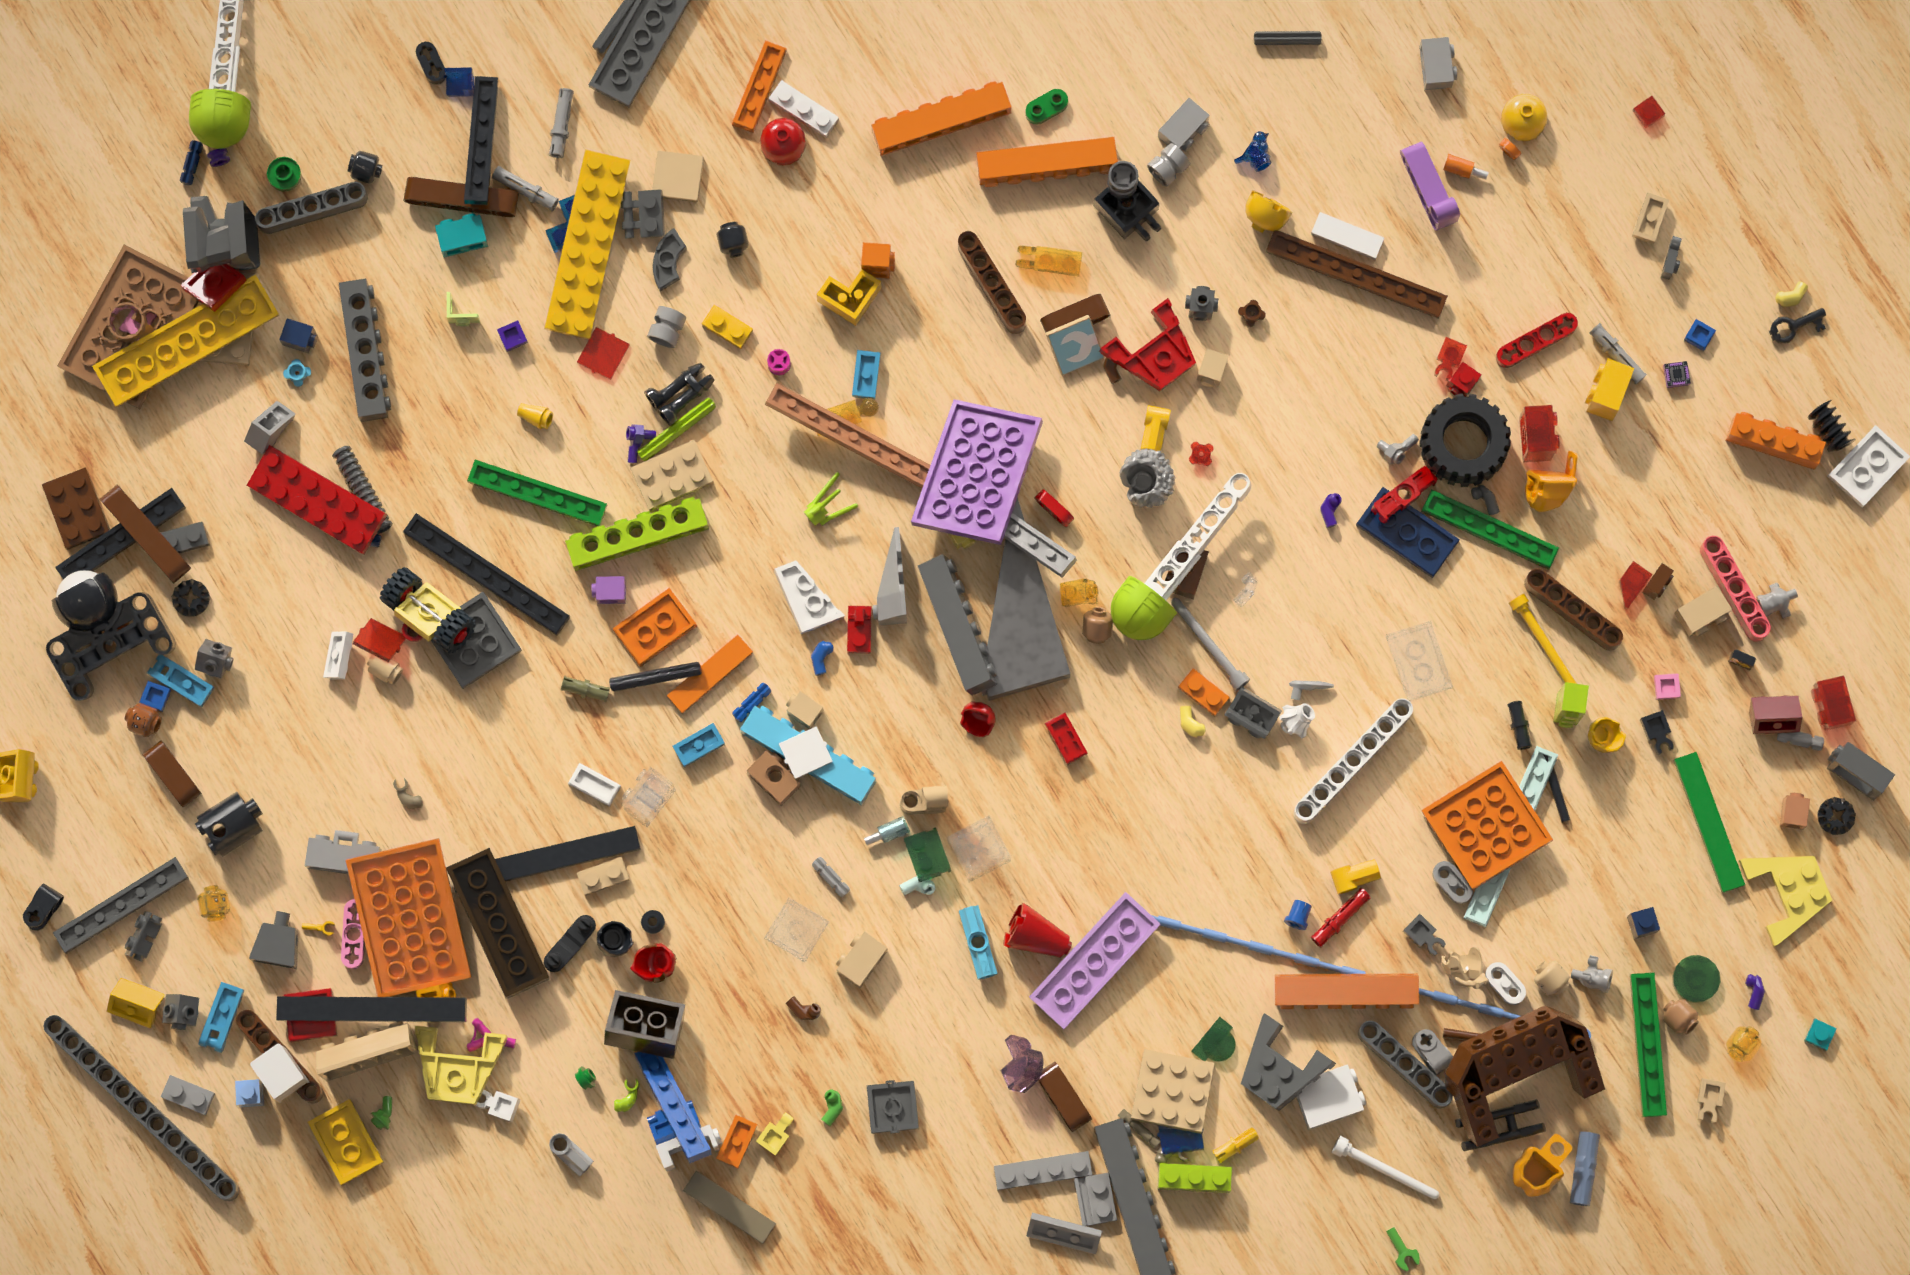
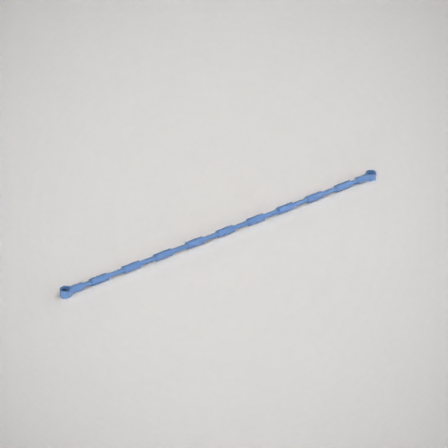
M1160 915L1158 917L1153 916L1161 924L1160 926L1178 931L1182 929L1200 934L1204 938L1223 943L1237 944L1248 947V950L1270 956L1271 954L1292 959L1296 963L1314 968L1321 967L1340 972V974H1366L1365 971L1343 965L1340 967L1319 961L1318 958L1299 953L1292 954L1274 949L1270 945L1251 940L1248 942L1207 928L1200 929L1182 924V921ZM1419 988L1420 995L1431 997L1432 1000L1454 1006L1456 1004L1498 1018L1505 1017L1513 1020L1520 1017V1015L1505 1012L1504 1009L1483 1003L1476 1004L1458 999L1457 996ZM1587 1029L1589 1038H1591V1032Z

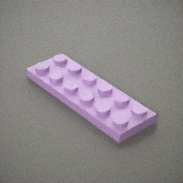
M1125 892L1029 998L1059 1026L1065 1029L1161 924Z

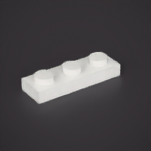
M782 80L769 97L771 103L827 138L839 120L838 116Z

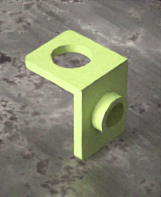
M447 292V320L449 323H456L457 326H469L470 323H480L478 314H452V295L450 292Z

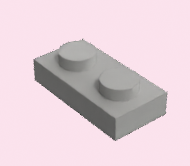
M170 1075L161 1097L206 1115L215 1093Z

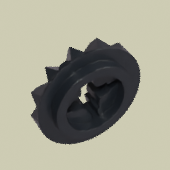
M193 579L182 581L174 588L173 595L171 596L174 608L180 614L188 617L203 613L210 601L209 591L202 582ZM192 589L193 595L198 598L193 599L189 607L187 599L182 597L188 596Z
M1833 797L1827 799L1819 807L1817 814L1818 822L1827 833L1841 835L1848 832L1855 824L1856 813L1853 805L1846 801L1845 798ZM1832 809L1836 812L1845 811L1841 815L1842 822L1838 819L1829 821L1833 816Z

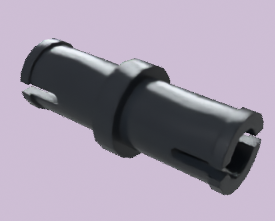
M1513 701L1507 704L1512 721L1510 727L1511 730H1514L1517 750H1525L1532 747L1527 728L1529 727V722L1525 719L1522 701Z

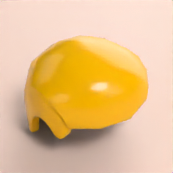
M1603 717L1596 719L1589 726L1588 740L1597 751L1610 753L1616 752L1623 747L1626 734L1622 732L1619 722Z

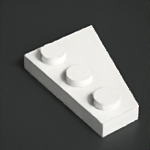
M797 561L774 569L800 634L845 617L840 609L838 610L833 605L831 599L814 583L815 581Z

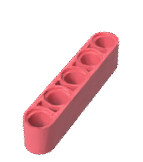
M1714 535L1707 537L1700 547L1702 558L1747 637L1753 642L1762 641L1769 634L1771 628L1767 617L1723 540ZM1707 544H1715L1718 551L1716 553L1709 552ZM1718 564H1726L1729 568V573L1720 572ZM1730 584H1737L1741 592L1738 594L1733 593L1730 590ZM1741 605H1749L1752 608V613L1745 614L1741 609ZM1753 625L1762 626L1764 633L1761 635L1756 634L1753 631Z

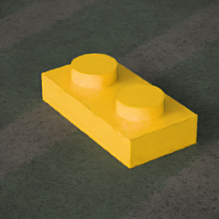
M713 305L701 323L703 327L739 349H742L753 332L752 327L716 305Z

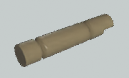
M1125 1109L1118 1114L1124 1122H1128L1130 1127L1149 1142L1153 1148H1156L1161 1142L1139 1121L1131 1120L1132 1115Z

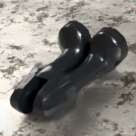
M702 363L688 367V370L681 372L682 374L676 380L660 391L654 388H648L644 391L650 404L656 411L658 410L659 415L668 425L672 426L677 421V414L694 398L701 396L704 391H708L715 381L711 374L699 382L694 379L704 371L705 366ZM685 386L689 388L676 400H674L668 405L663 406L671 397H673Z

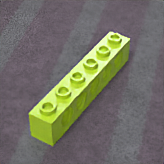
M694 497L682 500L681 504L672 507V504L660 507L658 512L651 514L649 511L642 512L636 515L637 518L629 521L627 518L615 521L613 526L607 528L604 525L593 528L591 533L584 535L583 533H576L569 536V540H565L574 570L585 569L708 530L709 527L700 498L696 500ZM685 514L688 519L685 523L680 524L675 521L676 516ZM656 521H663L665 523V527L660 531L652 528ZM634 528L643 530L642 535L638 538L632 537L630 532ZM618 535L621 539L618 544L611 545L608 543L609 537ZM590 542L598 544V548L593 552L585 549L586 545Z

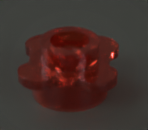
M1193 442L1191 444L1192 455L1189 457V462L1191 464L1209 466L1212 463L1210 456L1214 450L1213 446L1209 443L1202 445L1198 442Z

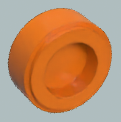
M1504 138L1500 142V149L1511 159L1516 160L1521 155L1520 150L1508 139Z

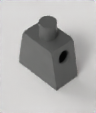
M276 911L274 924L262 923L250 953L249 959L251 961L297 969L298 930L288 927L289 913Z

